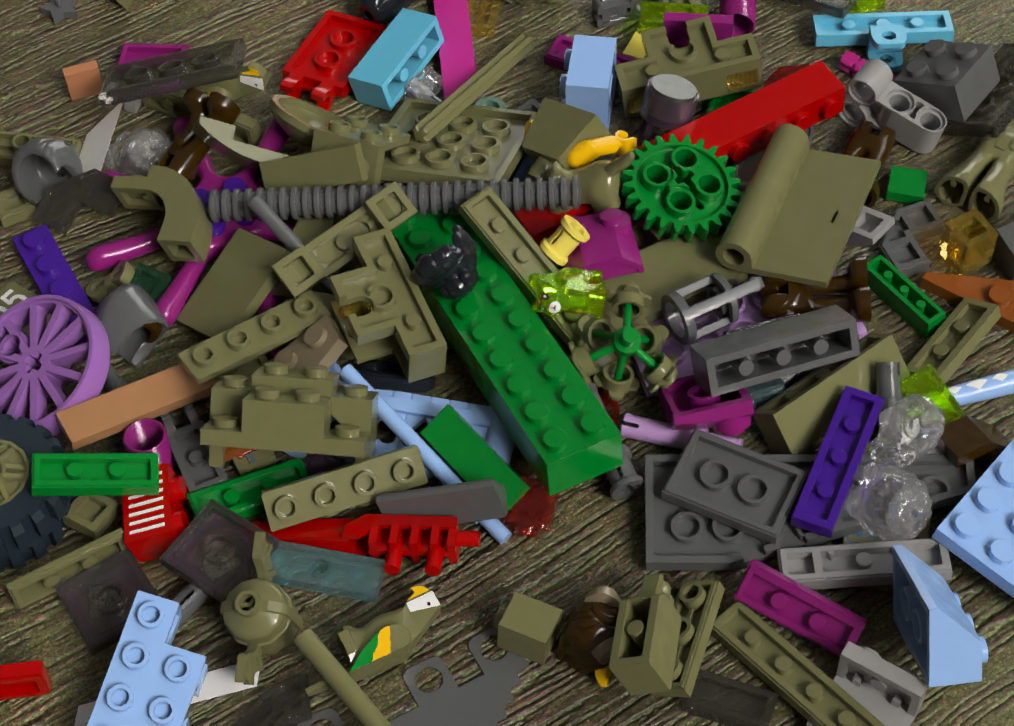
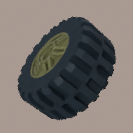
M0 414V572H4V568L13 566L14 569L27 566L25 561L33 557L38 560L48 553L46 548L50 544L56 546L64 537L62 528H69V526L64 524L63 516H67L71 503L78 497L32 496V453H64V450L58 439L53 438L51 431L43 425L37 424L35 426L33 420L20 416L17 420H14L12 415Z

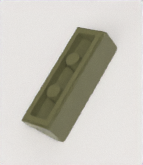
M119 528L5 584L17 610L130 555V550L124 544V532Z

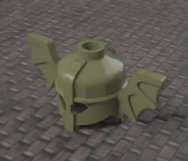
M262 531L255 532L252 551L257 578L240 582L228 593L225 601H222L220 606V614L223 616L228 632L237 643L248 647L245 652L238 654L235 682L243 683L244 685H254L255 673L264 670L262 653L276 654L284 647L289 646L296 632L302 630L303 619L299 616L297 607L280 585L272 582L273 577L277 574V570L273 568L271 563L273 544L267 543L266 532Z

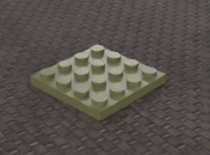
M406 98L388 123L399 126L400 132L409 134L410 141L407 144L385 151L380 183L396 181L408 184V182H414L416 186L422 181L426 182V185H431L432 181H437L438 185H442L443 181H449V184H454L455 180H460L461 184H466V180H472L473 183H477L479 179H483L484 183H489L490 179H495L497 183L501 182L503 178L509 180L525 153L522 149L525 123L533 119L537 112L470 105L427 144H423L420 140L416 142L413 139L415 134L412 128L442 101Z

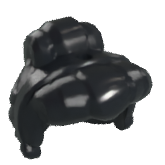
M459 225L452 227V242L454 245H443L428 254L419 253L415 259L416 267L410 274V279L415 285H421L425 288H439L441 294L450 300L461 299L467 296L479 280L476 267V243L470 237V234Z

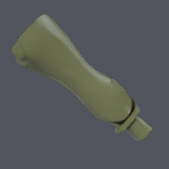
M1006 119L1003 124L996 125L992 131L985 135L969 157L938 181L934 187V193H936L938 199L943 204L949 207H962L981 174L988 171L973 190L969 199L968 210H970L974 218L980 221L991 222L998 220L1003 209L1009 181L1014 173L1013 119Z

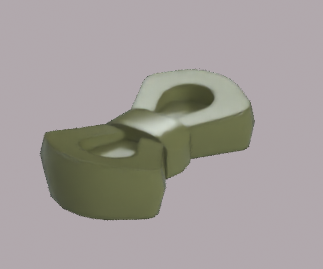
M121 260L110 274L93 279L86 288V295L94 303L100 304L109 292L125 283H130L135 274L134 267L130 262Z

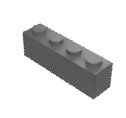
M838 305L689 345L695 382L711 397L860 355L856 318Z

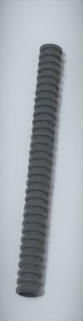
M561 176L560 180L549 177L548 181H543L542 177H537L536 181H531V178H525L524 182H520L519 178H514L513 182H508L506 178H503L501 182L497 183L495 179H490L489 183H484L483 179H479L477 183H473L472 180H466V184H461L460 180H455L454 184H449V181H443L442 185H438L437 181H432L431 185H426V182L422 181L416 186L414 182H408L407 186L397 182L421 215H427V211H432L433 215H438L439 211H443L444 214H450L451 210H455L456 214H460L458 212L459 207L488 186L492 188L508 209L514 208L515 212H520L521 208H526V211L529 212L535 207L538 208V211H543L544 207H549L550 211H555L556 207L567 210L568 206H573L574 210H579V206H581V183L578 176H572V180H567L566 176ZM373 183L372 187H368L367 184H361L360 188H357L355 184H350L349 188H345L343 184L338 185L337 188L327 185L326 189L316 185L314 189H310V186H304L302 190H299L297 186H292L291 190H288L287 187H280L279 191H276L275 187H269L268 191H265L262 187L257 188L256 191H253L252 188H246L245 192L235 188L233 192H230L229 189H223L221 193L217 189H212L208 195V213L214 223H218L220 219H223L224 222H230L232 218L236 222H242L243 218H246L247 221H253L255 217L262 221L247 205L254 197L259 195L282 220H288L289 216H292L294 220H299L300 216H304L305 219H311L312 215H315L317 219H322L323 215H327L329 219L334 218L335 215H339V218H345L346 214H352L362 207L365 201L386 188L390 183H385L384 187H380L378 183Z

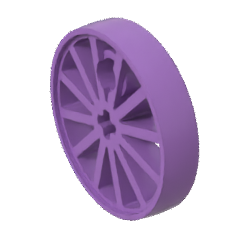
M46 294L27 298L15 304L0 316V360L9 365V367L0 369V386L4 385L0 389V414L9 406L6 414L12 415L13 419L17 420L19 416L25 417L30 407V420L34 421L35 426L37 424L43 425L51 431L54 437L62 433L56 421V412L99 396L109 370L110 344L107 332L96 315L68 298ZM53 313L47 324V315ZM77 315L78 317L67 327L70 318ZM29 323L30 337L27 336L22 330ZM87 334L88 341L86 343L74 346ZM87 359L83 373L70 370L73 363ZM68 381L77 383L76 388L67 398L62 388ZM51 396L57 409L47 415V398Z

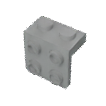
M848 641L840 655L837 672L833 679L835 683L885 726H911L922 707L928 688L926 681L922 680L913 670L905 667L899 668L882 659L873 649L865 646L860 647ZM809 721L806 723V726H814Z

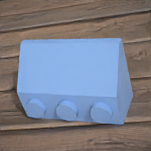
M901 544L892 545L893 620L929 688L982 681V663L988 662L987 643L983 636H978L971 615L965 614L961 608L958 593L952 592L943 576Z

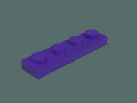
M46 224L12 238L20 258L41 295L51 294L68 298L87 308L95 315V310ZM77 315L70 318L67 327L78 317ZM87 334L84 335L76 344L87 340Z
M847 385L845 386L793 512L791 525L828 538L832 537L882 411L885 398Z

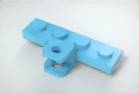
M949 10L812 15L811 27L815 47L867 46V60L872 58L879 60L888 59L891 62L886 64L892 72L902 69L904 60L902 49L906 44L928 43L930 40L936 39L953 42L954 28Z

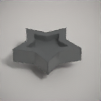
M50 0L49 3L39 7L40 13L52 17L55 25L65 18H78L74 9L77 0Z

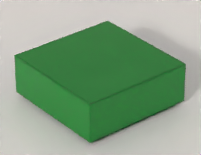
M892 165L886 200L907 204L923 201L928 171Z

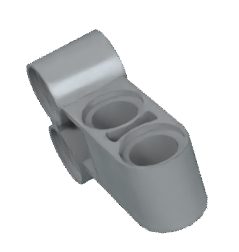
M873 58L867 60L847 86L848 95L844 99L843 111L838 113L842 121L852 127H858L863 121H872L873 127L882 131L884 126H888L896 131L895 140L909 149L923 154L933 151L947 125V118L944 113L892 81V70L885 62Z

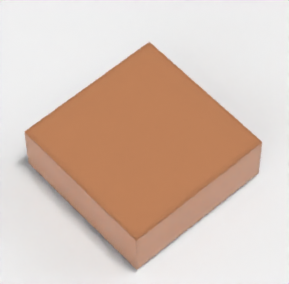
M96 60L62 68L72 101L105 92Z

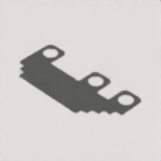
M490 628L472 637L468 643L469 650L484 675L458 687L441 658L431 657L408 668L403 675V679L419 707L389 722L392 726H498L499 721L507 718V714L503 709L504 705L514 700V696L510 691L511 688L521 684L518 672L527 668L529 663L524 657L509 651L499 660L486 659L480 651L481 643L488 637L498 636V629ZM424 668H435L442 674V685L434 692H424L416 686V675ZM327 708L301 720L297 726H311L312 723L321 719L329 720L335 726H344L337 711Z

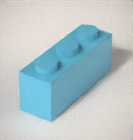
M406 8L401 9L348 76L357 102L389 111L393 109L445 42L436 16Z

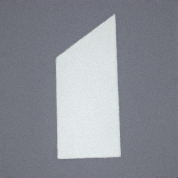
M124 99L86 135L79 156L83 167L81 181L100 174Z

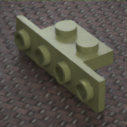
M309 290L296 298H292L178 353L177 359L197 384H202L218 375L221 377L286 345V342L300 336L324 315L327 314L331 317V313L313 291Z
M413 444L262 491L260 495L270 530L274 532L315 518L327 519L338 515L341 510L354 506L364 507L376 503L378 495L402 492L427 484L428 479L419 447Z

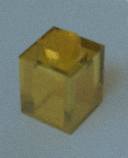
M974 208L944 223L938 252L959 275H965L991 262L998 232Z

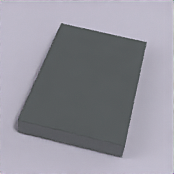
M694 428L661 491V499L776 545L807 481L808 472Z

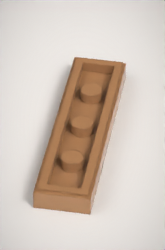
M179 364L56 412V421L72 450H76L126 430L132 423L138 420L153 419L211 395V387L218 381L214 377L202 384H197L183 365Z

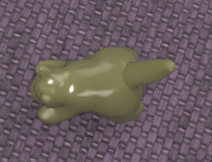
M630 151L613 161L598 160L589 165L569 170L555 161L549 177L560 180L561 176H566L567 180H572V176H578L581 183V204H590L595 214L601 213L608 208L618 209L621 206V198L619 197L621 171L630 166L635 158V154ZM568 206L567 210L556 207L555 211L550 212L556 214L565 213L573 209V206Z

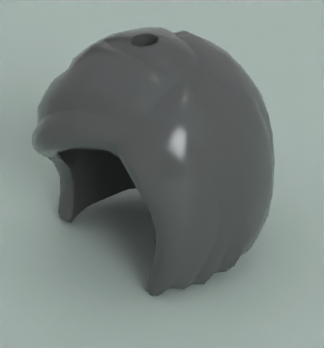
M37 137L27 141L14 153L11 172L17 192L22 194L23 198L29 202L37 204L55 198L65 190L78 187L82 180L83 167L77 150L70 142L55 137Z

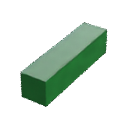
M881 254L867 263L868 286L924 339L933 335L945 321L946 312Z

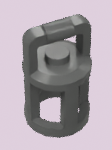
M712 273L664 294L661 298L662 313L675 339L681 344L686 345L735 323L739 319V298L758 292L765 285L761 276L751 277L742 281L741 284L733 286L719 273ZM705 287L707 299L688 306L682 296ZM712 310L720 319L699 329L696 328L694 318ZM681 322H683L684 329L680 325Z

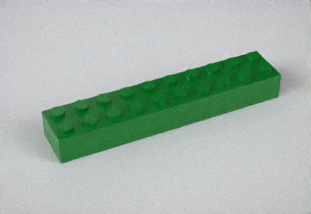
M451 210L450 214H444L443 211H439L438 215H433L432 211H427V215H421L420 212H417L403 225L393 231L392 234L406 257L411 272L416 267L415 259L419 253L428 254L443 245H454L452 242V227L455 225L461 226L476 243V267L479 280L467 296L461 299L450 300L441 294L439 288H425L421 285H418L437 325L549 496L622 466L621 432L505 268L461 214H456L455 210Z

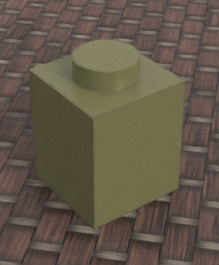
M515 591L509 605L502 604L493 623V628L498 629L497 647L544 665L560 633L562 609Z

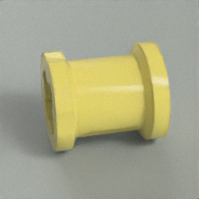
M565 215L560 220L561 225L549 238H544L540 242L542 251L560 266H564L568 262V256L581 242L586 243L590 239L587 230L569 215Z

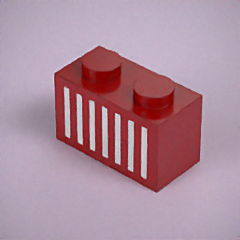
M168 462L159 464V495H122L124 544L140 563L174 554L186 540V534L190 533L189 518L184 510V500L187 499L188 488L183 476H177Z

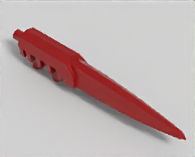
M364 514L357 519H312L271 532L268 521L237 523L254 534L256 531L266 532V541L275 546V549L272 551L274 553L347 556L348 560H365L371 556L372 561L381 563L382 555H386L383 570L391 575H396L400 572L403 556H412L413 564H421L422 558L425 556L427 557L425 573L430 576H438L441 574L443 557H448L450 564H458L461 547H480L481 540L480 531L460 530L458 516ZM190 529V533L186 534V539L195 529Z

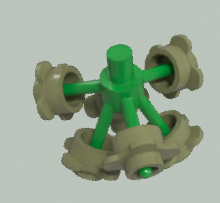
M632 283L620 285L615 291H607L605 293V300L612 303V312L617 317L623 318V327L614 332L611 318L606 313H599L597 317L581 315L576 322L580 340L577 342V347L573 341L568 342L571 350V355L567 356L588 386L592 384L589 376L595 374L593 383L597 387H602L608 397L614 401H620L626 393L639 389V380L634 377L633 369L626 364L627 357L636 355L646 364L642 377L650 383L646 389L650 394L654 393L659 387L661 389L668 388L678 376L676 363L679 357L674 354L668 358L661 351L664 340L669 337L667 327L649 324L645 318L636 319L631 327L632 319L641 316L644 307L651 305V296L643 294L639 286ZM613 352L619 356L618 361L609 362L604 366L603 373H598L599 367L596 360Z

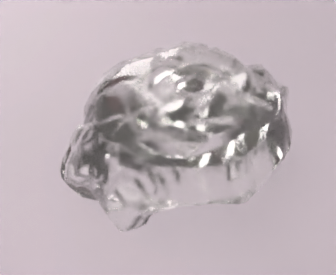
M146 127L137 128L133 131H123L122 134L116 137L115 144L108 148L103 164L109 170H114L128 176L138 174L147 177L151 165H156L163 152L172 143L170 135L165 134L160 129H147Z
M910 394L883 410L879 414V434L871 442V460L885 466L896 464L899 467L913 465L917 458L932 451L937 445L939 438L943 435L945 426L943 411L923 394Z
M874 462L867 463L858 477V485L850 491L844 502V508L850 516L856 518L863 529L867 530L872 536H878L883 541H903L915 538L926 527L928 519L932 516V498L928 494V488L925 483L918 480L915 474L905 472L897 466H884Z

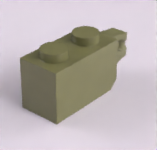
M661 573L645 575L639 597L625 598L619 604L609 669L631 696L671 691L682 617L674 607V598L670 595L671 587L668 582L664 581Z

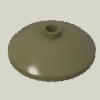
M276 94L272 96L269 102L272 115L282 130L298 142L297 148L299 150L305 146L312 147L314 128L327 125L330 120H344L326 109L292 96Z

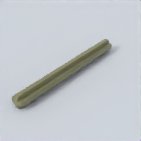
M523 34L517 36L412 128L415 134L413 139L416 142L420 140L423 144L430 142L534 49L531 43L533 42L532 37H526Z

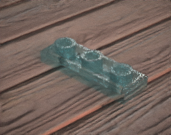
M266 538L268 543L275 546V549L271 552V563L273 568L277 570V574L272 580L273 583L376 603L385 574L383 570L384 559ZM257 571L254 572L255 578H257Z

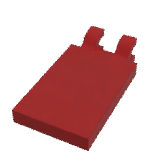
M328 9L283 67V80L279 84L280 90L286 91L285 95L298 99L301 98L302 90L311 92V99L317 101L316 105L330 111L334 97L345 98L352 89L348 76L388 26L375 24L368 20Z

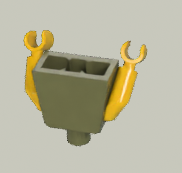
M546 97L543 99L535 117L525 123L524 140L522 142V149L534 162L526 173V177L531 178V181H536L537 177H542L543 181H547L555 161L568 170L586 166L600 156L616 153L620 157L630 151L633 152L634 148L637 149V138H628V133L623 130L617 131L615 136H612L596 114Z

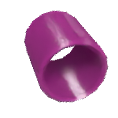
M720 0L719 15H734L732 37L753 33L756 24L757 0Z
M142 419L132 423L125 430L123 443L126 453H158L159 464L168 462L171 468H174L175 462L166 428L161 422L154 419Z

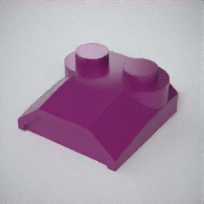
M608 208L601 213L582 217L572 216L590 235V239L586 243L581 242L568 256V262L564 265L567 281L572 287L644 272L642 259L632 230L631 218L627 212L617 208Z
M694 375L677 378L666 389H661L660 387L657 389L663 413L672 430L713 428L725 436H736L743 433L752 423L751 418L754 415L753 400L746 388L711 397L695 382Z

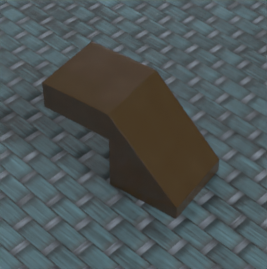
M968 415L933 430L932 442L956 468L974 460L984 472L1010 443L995 426Z

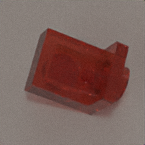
M520 476L531 488L512 507L511 513H507L505 521L510 525H514V533L538 538L539 532L550 534L560 492L549 496L539 480Z

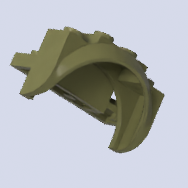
M267 362L264 363V367H260L252 374L251 382H248V377L244 375H226L224 380H219L211 387L210 420L200 429V445H209V467H224L226 447L355 457V462L375 456L379 392L368 391V386L362 384L343 385L339 382L340 373L328 372L329 368L327 366L307 365L304 366L303 370L288 369L289 365L287 363ZM331 415L341 424L336 425L335 429H331Z

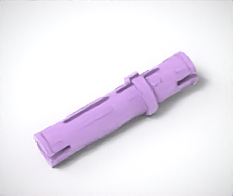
M631 413L625 414L623 421L626 422V425L622 424L621 427L622 438L627 437L679 450L685 448L693 430H672L667 422L631 415ZM708 428L699 429L743 447V438L711 433Z

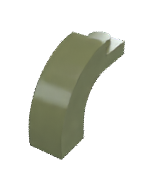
M151 165L147 177L138 174L114 176L110 188L125 208L165 211V218L157 241L172 261L205 263L212 242V220L209 217L205 204L183 175L168 167Z

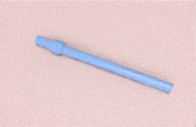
M351 364L346 365L339 372L340 377L347 384H362L368 386V391H376ZM379 394L378 417L406 446L415 444L419 447L423 464L443 485L464 483ZM498 518L473 522L475 525L480 523L500 545L505 543L512 535Z

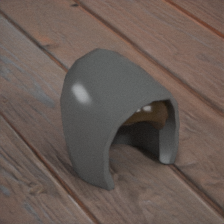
M125 283L109 292L101 301L95 313L107 332L110 351L115 355L120 354L135 367H138L147 358L169 328L167 320L154 300L141 286Z

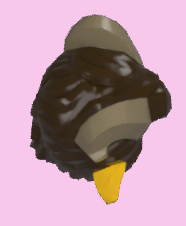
M596 586L589 589L584 602L573 609L559 639L555 641V647L552 651L556 654L557 660L569 663L573 669H577V672L586 673L587 675L595 674L597 684L601 688L608 686L609 677L612 672L609 669V661L621 601L618 593L608 586Z

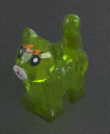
M564 268L557 273L531 274L529 283L537 288L536 301L532 306V310L550 316H555L564 310L567 313L592 314L595 318L602 319L606 286L605 283H601L603 279L601 270Z

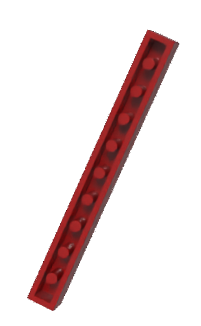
M820 60L660 137L665 142H668L670 135L674 133L678 142H683L684 137L689 135L691 144L694 145L700 139H703L704 149L708 150L716 146L715 156L717 158L725 155L729 157L725 166L728 167L734 164V162H742L748 156L765 149L775 129L780 125L792 124L805 131L825 119L835 117L843 111L845 86ZM655 139L649 142L654 145ZM620 183L619 197L621 198V206L618 209L630 214L634 212L635 208L625 209L624 205L627 197L620 196L623 185ZM581 204L579 210L571 209L561 214L551 213L547 207H544L543 211H538V208L535 207L529 212L526 211V208H521L520 212H515L514 208H511V213L539 247L540 242L544 238H549L556 231L557 227L561 224L560 220L565 215L582 217L595 214L590 204Z

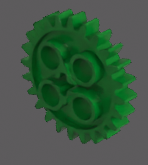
M674 133L670 135L668 142H665L659 135L656 136L654 145L645 140L641 150L633 149L635 158L630 166L623 169L620 183L623 185L620 196L627 197L624 207L625 209L635 208L632 216L633 220L642 218L646 220L643 227L644 230L650 229L652 226L657 227V237L659 238L665 231L670 232L672 242L676 241L679 234L684 235L687 243H691L695 233L702 241L706 240L709 231L714 235H718L721 226H728L742 195V192L738 190L741 179L733 178L736 167H725L729 157L725 155L717 158L715 156L717 147L713 146L708 150L704 149L703 139H700L696 145L691 144L689 135L684 137L683 142H678Z

